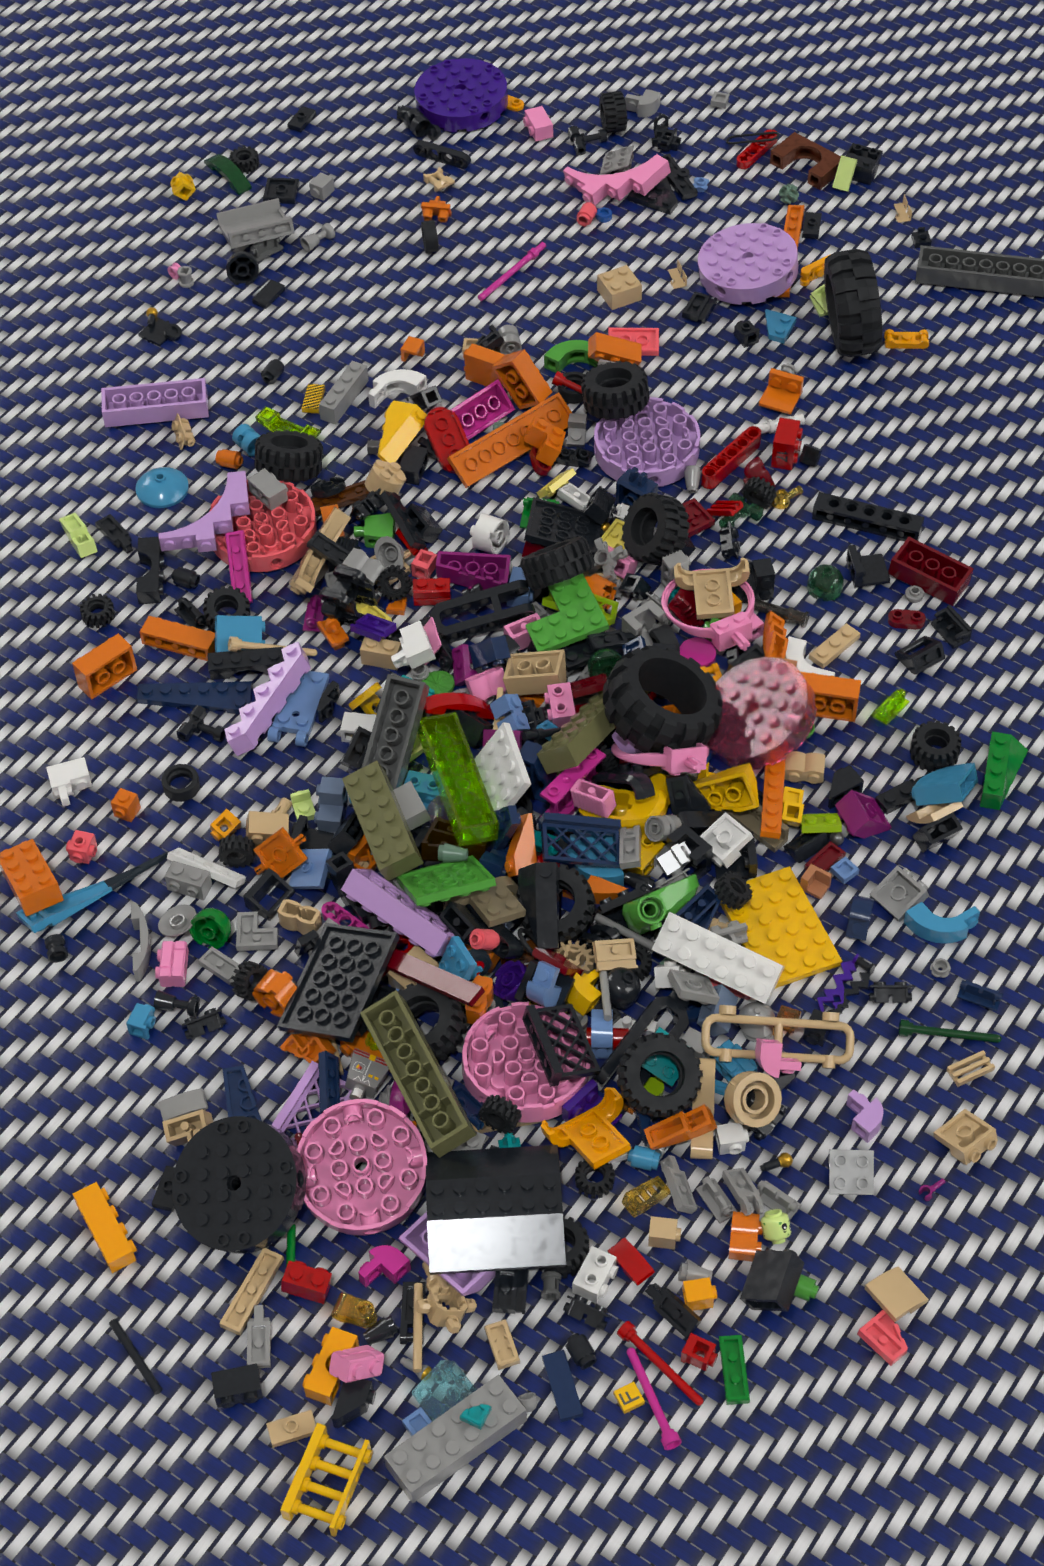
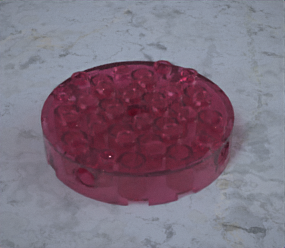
M755 658L733 667L716 682L715 689L720 690L723 700L722 719L719 727L707 744L724 763L731 767L750 763L752 769L757 770L761 769V766L779 763L787 758L785 755L793 749L797 750L812 729L817 707L815 706L816 697L811 685L793 664L779 658Z

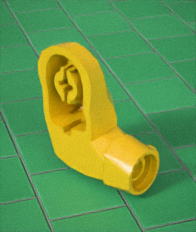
M657 773L649 776L654 786L655 795L645 799L636 800L633 791L600 785L614 790L613 793L617 805L608 818L620 819L621 827H626L627 829L640 825L643 835L645 833V823L649 817L666 815L668 805L670 804L666 783L667 775ZM578 808L581 816L605 818L591 813V811L588 812V810L585 811Z

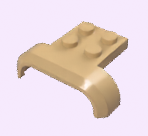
M742 557L737 566L722 569L687 571L681 567V563H677L674 566V577L677 586L685 590H694L697 619L721 618L734 615L732 587L743 584L749 578L750 570L747 559Z

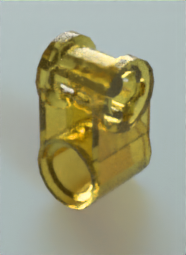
M347 1293L339 1294L331 1313L334 1319L366 1329L372 1327L377 1322L374 1305L370 1301Z

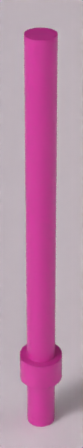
M541 242L535 248L530 249L525 257L479 294L478 299L483 301L531 259L534 260L539 256V253L546 248V244Z

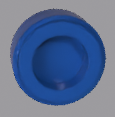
M600 208L597 210L596 219L602 223L609 222L612 219V211L609 208Z

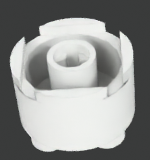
M482 513L476 525H472L470 529L472 547L490 554L501 553L507 542L504 540L505 534L509 535L508 522Z

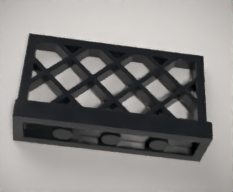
M572 1004L538 1009L535 1008V1005L526 1006L522 1020L550 1087L558 1086L562 1080L600 1074L601 1069ZM568 1011L570 1019L567 1020L559 1016V1013ZM540 1015H547L552 1018L550 1023L542 1020ZM556 1020L564 1024V1029L561 1030L552 1025L553 1022ZM568 1027L577 1031L576 1037L565 1032ZM548 1030L559 1035L557 1040L548 1036ZM564 1037L572 1041L571 1046L569 1047L559 1042L560 1039ZM578 1044L584 1047L585 1052L581 1053L573 1049L574 1045ZM555 1047L566 1051L564 1057L555 1053ZM569 1053L580 1059L577 1064L567 1059ZM582 1061L591 1064L592 1068L586 1069L580 1066ZM565 1064L574 1070L564 1073L561 1066Z

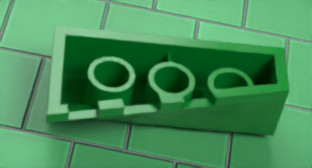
M992 731L980 807L1000 810L1009 792V788L1013 784L1015 776L1028 753V749L1011 734Z

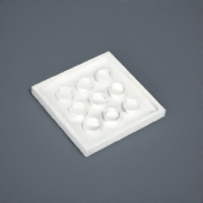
M505 722L496 730L465 773L472 793L481 797L486 804V815L481 822L484 830L492 832L488 813L509 805H515L531 785L510 723Z

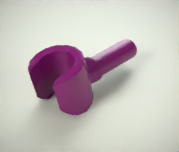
M942 1178L931 1186H921L919 1188V1195L924 1191L929 1192L925 1196V1201H930L932 1193L946 1183L945 1180Z

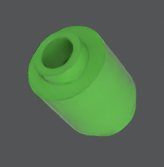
M801 1274L794 1296L808 1302L811 1298L815 1299L819 1286L816 1285L817 1280Z

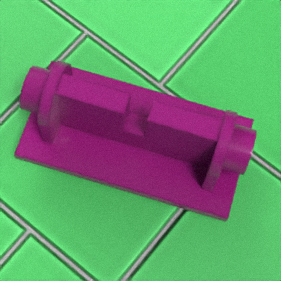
M313 595L307 604L303 631L321 632L317 622L324 619V615L321 613L323 602H321L318 595Z

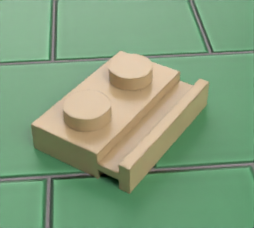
M634 938L592 942L594 960L597 967L596 972L609 971L616 967H625L630 970L638 968V965H636L637 957Z

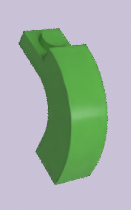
M585 340L561 342L549 349L544 355V368L555 373L557 371L561 372L567 365L575 362L586 363L594 367L598 365V361L588 358V341Z

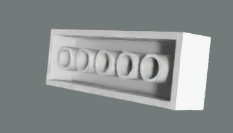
M671 912L668 913L651 949L764 1004H768L785 966Z

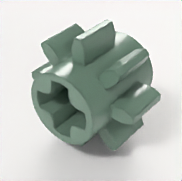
M794 184L783 185L779 191V195L782 197L780 201L785 204L795 203L799 197L798 187Z

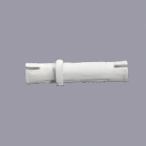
M803 414L785 417L787 419L800 420V425L805 424ZM769 419L766 422L753 424L752 426L759 427L761 434L768 432L771 434L776 431L779 419Z

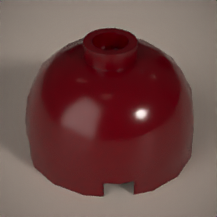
M759 456L746 465L744 469L745 478L743 479L745 485L750 478L760 477V480L764 478L765 482H770V486L776 487Z

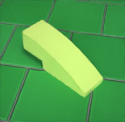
M76 513L59 519L68 539L80 558L98 552L94 539L88 533L86 525Z

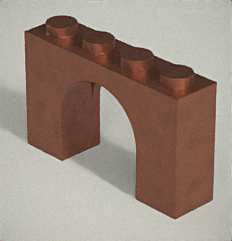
M794 132L771 150L770 164L783 170L797 159L814 160L817 164L808 171L807 183L821 190L835 178L841 156Z

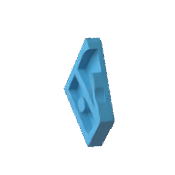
M766 309L765 318L768 339L784 344L796 323V317Z

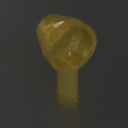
M798 485L788 493L785 489L777 490V496L772 505L777 509L788 508L790 499L803 493L802 487Z

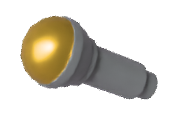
M403 1357L400 1363L405 1368L413 1371V1361ZM422 1365V1372L416 1373L420 1380L427 1381L431 1378L433 1371L430 1366Z

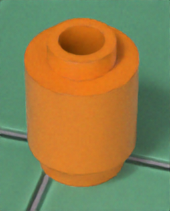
M222 449L217 451L215 461L221 467L238 469L243 463V456L238 451Z

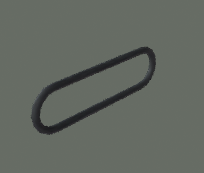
M763 132L733 135L726 139V143L743 144L773 141L779 137V133ZM777 134L776 137L771 139L729 142L731 138Z

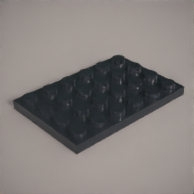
M325 923L296 984L297 989L289 999L279 1020L278 1029L285 1032L353 1043L363 1021L360 1012L368 1008L399 941L398 933Z

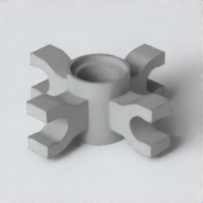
M600 537L594 540L598 551L594 555V567L588 571L589 574H592L598 569L603 568L604 578H608L613 582L617 580L613 570L617 565V560L624 559L629 555L627 550H623L621 545L609 552L607 542H603Z

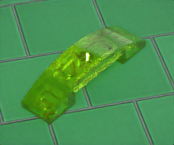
M266 406L255 416V419L271 432L284 430L298 431L299 433L312 435L315 438L321 434L320 429L308 424L305 427L299 426L281 418L278 411Z

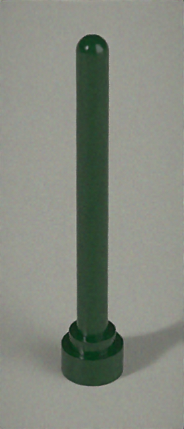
M900 1019L899 1036L908 1037V1035L915 1033L999 1043L1002 1040L998 1034L913 1025L912 1022Z

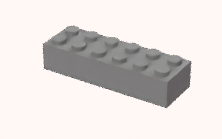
M498 1374L384 1456L385 1467L410 1501L414 1503L527 1421V1411ZM486 1404L491 1406L492 1410L481 1430L460 1420L459 1416L465 1409Z

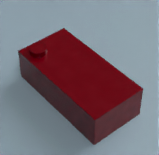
M908 536L891 559L888 573L911 586H919L925 593L954 606L969 585L974 568Z

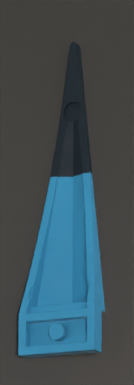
M168 852L109 879L63 894L64 901L26 917L22 909L16 912V914L33 933L44 930L48 925L49 927L55 926L167 858Z

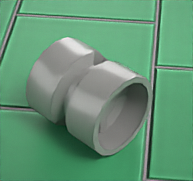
M504 325L498 329L499 334L505 340L499 346L502 354L507 355L522 350L517 327L514 325Z
M676 815L651 816L645 823V834L653 842L667 841V836L680 827L682 823Z

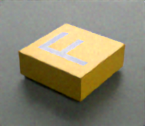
M635 1382L613 1391V1395L624 1414L645 1404V1400Z

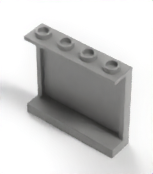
M279 198L216 213L219 228L231 249L295 233L291 216L286 217L282 211Z

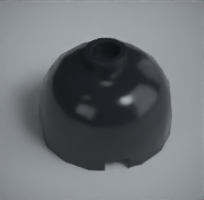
M239 251L232 254L226 265L228 278L236 285L242 283L249 285L258 278V261L249 252Z
M616 967L607 971L611 1004L615 1005L614 1008L616 1009L631 1007L640 995L641 984L638 976L632 970L625 967ZM599 982V984H598V990L601 992V987H600V982Z

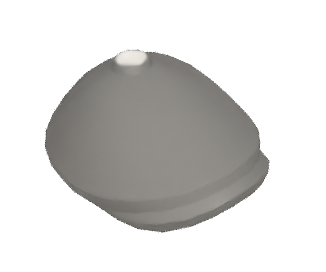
M762 1002L746 1004L739 1012V1015L775 1017L770 1006ZM739 1024L745 1038L756 1042L757 1038L769 1039L775 1027Z

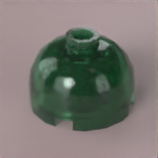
M827 564L815 567L810 572L807 580L808 593L815 599L817 597L823 598V601H831L840 597L844 586V578L840 570L835 566Z
M602 648L595 651L588 661L587 669L589 676L592 677L604 673L608 677L616 662L621 659V654L610 648Z

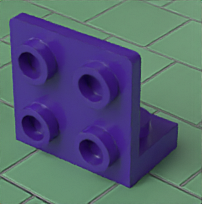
M591 1079L562 1106V1119L565 1122L597 1106L603 1098L598 1095V1083ZM620 1113L618 1117L613 1122H611L613 1126H615L622 1119V1114Z

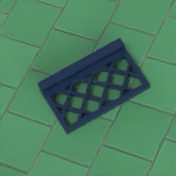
M544 812L538 820V829H541L543 861L620 868L619 829L621 828V820ZM547 830H553L558 836L553 840L547 835ZM567 831L573 832L577 836L573 842L565 835ZM586 833L592 834L596 838L592 844L584 837ZM605 835L614 837L612 845L603 839ZM560 837L568 844L564 850L556 843ZM579 839L587 846L583 852L575 845ZM598 841L606 848L603 853L594 846ZM552 846L560 854L550 856L548 855V848ZM572 848L579 856L571 858L566 851ZM591 850L598 858L595 860L590 859L585 853ZM610 851L615 856V862L609 861L604 855Z

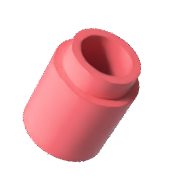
M586 202L582 205L577 214L578 224L581 226L591 224L597 213V208L594 204Z
M474 929L470 934L469 942L473 949L493 950L499 945L500 937L492 929Z

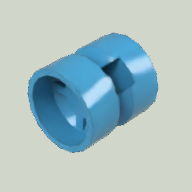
M242 424L233 432L232 440L249 456H255V443L261 435L248 424Z

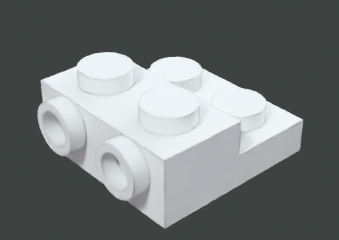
M725 812L700 837L713 847V862L718 867L723 865L728 868L741 856L739 851L753 838V835Z

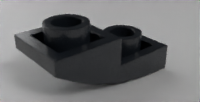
M562 446L555 463L572 467H589L593 452L580 447H576L574 451Z
M332 681L327 686L319 700L317 711L319 722L321 723L332 716L334 712L333 702H336L340 697L339 684L335 681Z

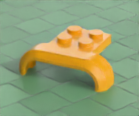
M606 1087L604 1089V1097L597 1106L557 1127H549L546 1120H543L541 1124L542 1133L553 1145H558V1147L572 1145L594 1170L631 1150L630 1143L611 1124L623 1108V1098L615 1088Z

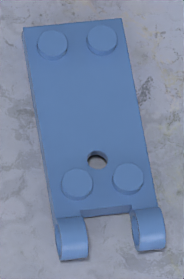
M308 671L307 674L304 673L300 678L301 683L297 689L285 699L287 703L280 713H276L273 724L268 730V741L278 743L281 733L288 732L296 734V746H307L318 714L319 700L330 679L328 673Z

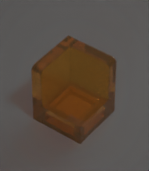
M781 1005L777 1018L801 1019L802 1011ZM783 1026V1031L794 1033L795 1028L798 1029V1027Z

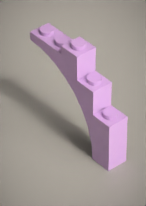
M246 472L227 473V484L222 497L213 509L201 519L186 527L159 533L161 551L195 547L198 548V553L216 551L215 534L233 532L232 516L250 515Z

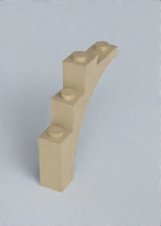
M334 507L319 532L336 543L351 517L337 507ZM309 548L300 562L301 565L289 581V585L292 586L290 590L298 595L300 593L305 595L307 591L311 593L326 559Z

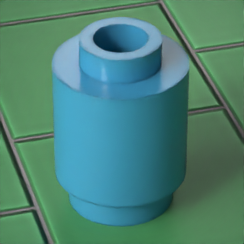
M635 1145L634 1149L629 1151L627 1161L631 1162V1167L648 1171L652 1169L657 1170L661 1153L656 1152V1149L652 1150Z

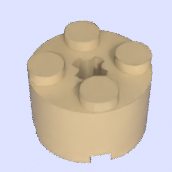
M377 459L365 480V487L369 492H375L380 488V495L384 490L399 494L406 481V477L398 463H389Z

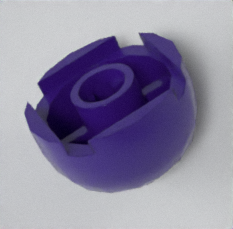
M511 960L504 963L495 973L497 978L495 983L493 982V993L506 1002H520L514 996L527 967L518 960L517 962Z

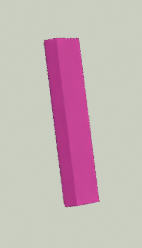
M243 530L225 533L231 586H233L234 590L236 588L240 589V593L244 592L249 603H253L245 533Z

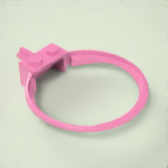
M675 579L665 587L661 597V606L668 619L677 627L693 636L711 638L713 645L719 652L736 645L743 651H746L747 647L750 646L748 641L752 639V621L750 619L754 612L755 596L747 581L739 585L745 591L748 599V607L745 613L742 611L711 623L709 628L690 626L675 619L667 607L669 596L677 587Z
M614 743L611 747V752L621 760L639 765L658 766L669 772L670 775L676 776L681 775V772L700 773V770H706L709 747L702 743H696V747L671 749L667 746L664 747L663 754H631L621 751L617 744Z

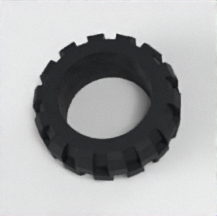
M860 249L834 252L825 259L824 283L829 322L837 352L847 357L872 354L882 346L883 330L880 296L871 257L867 251Z
M645 646L642 649L638 647L623 655L616 662L603 686V705H605V715L609 723H614L616 726L615 732L624 741L628 739L635 744L634 748L644 753L649 751L663 754L664 747L667 746L671 749L696 747V743L706 745L722 719L723 700L721 692L715 689L716 681L710 673H705L700 668L701 664L691 657L687 659L680 655L679 651L671 648L662 650L659 646ZM644 690L663 696L673 703L681 714L662 708L652 701Z

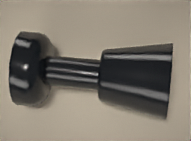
M158 990L154 998L153 1007L155 1011L174 1010L175 1008L186 1009L187 1014L192 1017L198 1014L200 998L193 996L189 1001L177 1000L176 996Z

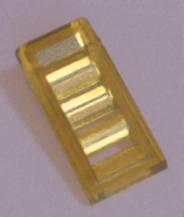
M657 1176L626 1192L622 1199V1204L635 1218L671 1195V1192L663 1180ZM655 1185V1187H656L661 1193L658 1194L657 1191L653 1188V1186Z

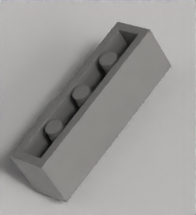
M351 361L320 402L321 420L337 424L369 381L367 365Z

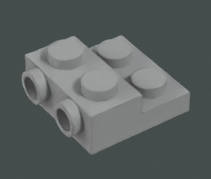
M897 865L870 893V896L900 922L905 917V912L920 902H924L929 897V894L927 892L928 887L921 880L915 881L912 878L914 875L907 868L902 869Z

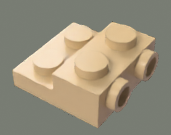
M967 1109L962 1110L933 1132L934 1138L948 1147L951 1155L965 1165L971 1161L973 1163L977 1162L981 1154L987 1149L993 1150L998 1141L996 1129Z

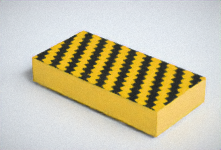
M308 384L302 404V412H320L319 404L323 400L325 385Z

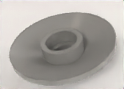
M190 905L175 906L162 915L158 923V929L166 937L179 936L193 926L190 922L197 913Z

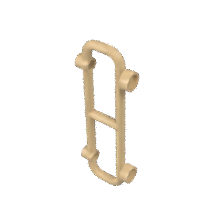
M719 1005V1014L709 1015L702 1024L701 1044L704 1051L711 1056L719 1057V1061L732 1062V1058L756 1059L755 1050L712 1047L710 1045V1027L714 1022L775 1026L774 1040H778L781 1043L783 1040V1026L844 1031L846 1034V1050L842 1056L782 1052L781 1057L796 1058L800 1062L822 1063V1068H835V1064H845L850 1061L854 1053V1031L847 1023L839 1022V1013L822 1012V1020L736 1015V1006Z

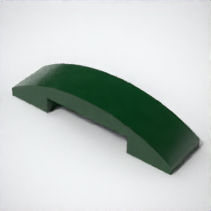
M216 154L204 160V164L212 171L217 170L229 181L230 188L238 195L252 189L245 175L227 157Z

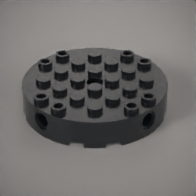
M233 1116L217 1120L197 1132L181 1152L172 1180L174 1207L180 1222L187 1232L203 1245L236 1254L262 1250L269 1247L279 1237H283L294 1224V1219L299 1209L301 1210L306 1192L304 1163L293 1141L276 1127L258 1119L244 1116Z

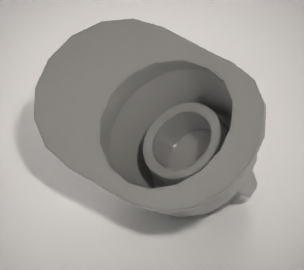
M389 536L378 539L374 552L376 559L385 567L384 570L391 565H395V567L401 565L400 569H402L404 566V550L402 546ZM390 577L389 580L396 579L397 577Z

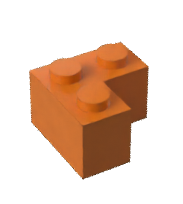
M535 416L525 431L523 441L538 448L536 459L551 467L561 452L566 432Z

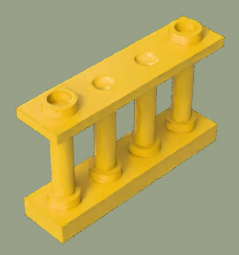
M317 1423L280 1509L282 1518L292 1521L294 1514L301 1513L329 1523L331 1536L336 1537L338 1530H342L345 1525L346 1516L344 1515L365 1464H369L371 1461L373 1450H371L370 1441L365 1439L360 1449L329 1438L326 1426ZM327 1447L356 1457L357 1460L353 1470L320 1460L321 1450ZM319 1469L348 1479L344 1492L312 1482L310 1478L312 1471ZM310 1491L339 1501L335 1514L302 1504L301 1497L303 1493Z

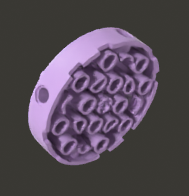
M746 223L725 228L713 234L703 244L698 254L701 285L706 288V292L711 296L726 303L742 305V302H751L752 304L765 302L766 298L777 297L791 287L798 275V250L795 241L782 229L766 223Z
M650 397L646 407L641 412L638 411L634 416L631 415L625 419L620 418V420H605L602 418L595 426V458L601 469L615 480H618L629 468L636 467L640 474L642 472L647 473L648 479L657 483L658 487H662L685 477L684 471L686 467L696 465L699 457L700 429L693 415H689L684 407L675 402H672V404L664 402L662 398Z

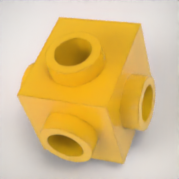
M180 171L170 182L173 194L185 201L196 190L193 178Z

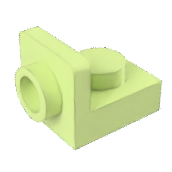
M309 789L292 793L290 797L296 819L298 820L299 815L307 816L308 821L314 820L316 811Z

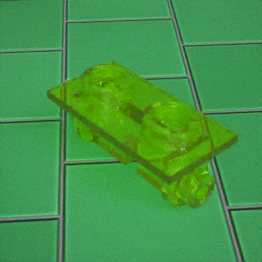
M897 689L871 716L888 725L910 702L905 699V690Z

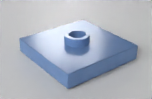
M301 849L308 859L292 870L289 885L293 889H324L328 873L326 860L332 857V850Z

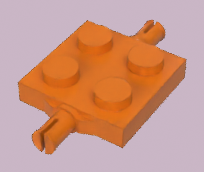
M284 827L279 829L253 849L261 861V864L254 868L255 872L259 870L256 874L260 875L269 868L283 878L308 859L299 848V845L306 841V837L302 838L304 835L300 834L293 839Z

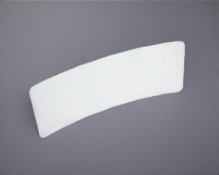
M670 842L664 846L654 859V868L658 864L656 859L668 852L677 842L673 844Z

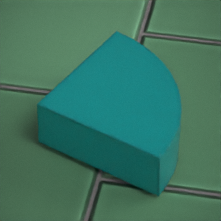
M480 1404L479 1406L467 1408L459 1416L460 1420L481 1430L492 1407Z

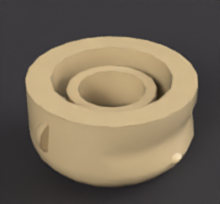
M756 1071L741 1072L730 1080L724 1093V1105L730 1117L735 1123L758 1128L769 1124L775 1119L781 1108L782 1096L779 1085L771 1076ZM753 1089L755 1100L749 1108L746 1104V1096Z

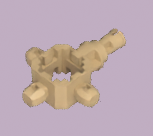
M423 1262L422 1267L428 1276L426 1288L429 1294L427 1299L416 1301V1312L427 1314L430 1323L436 1327H447L450 1333H458L464 1314L474 1312L477 1304L474 1299L462 1296L438 1274L430 1275L429 1266ZM442 1302L450 1306L449 1310L442 1306Z

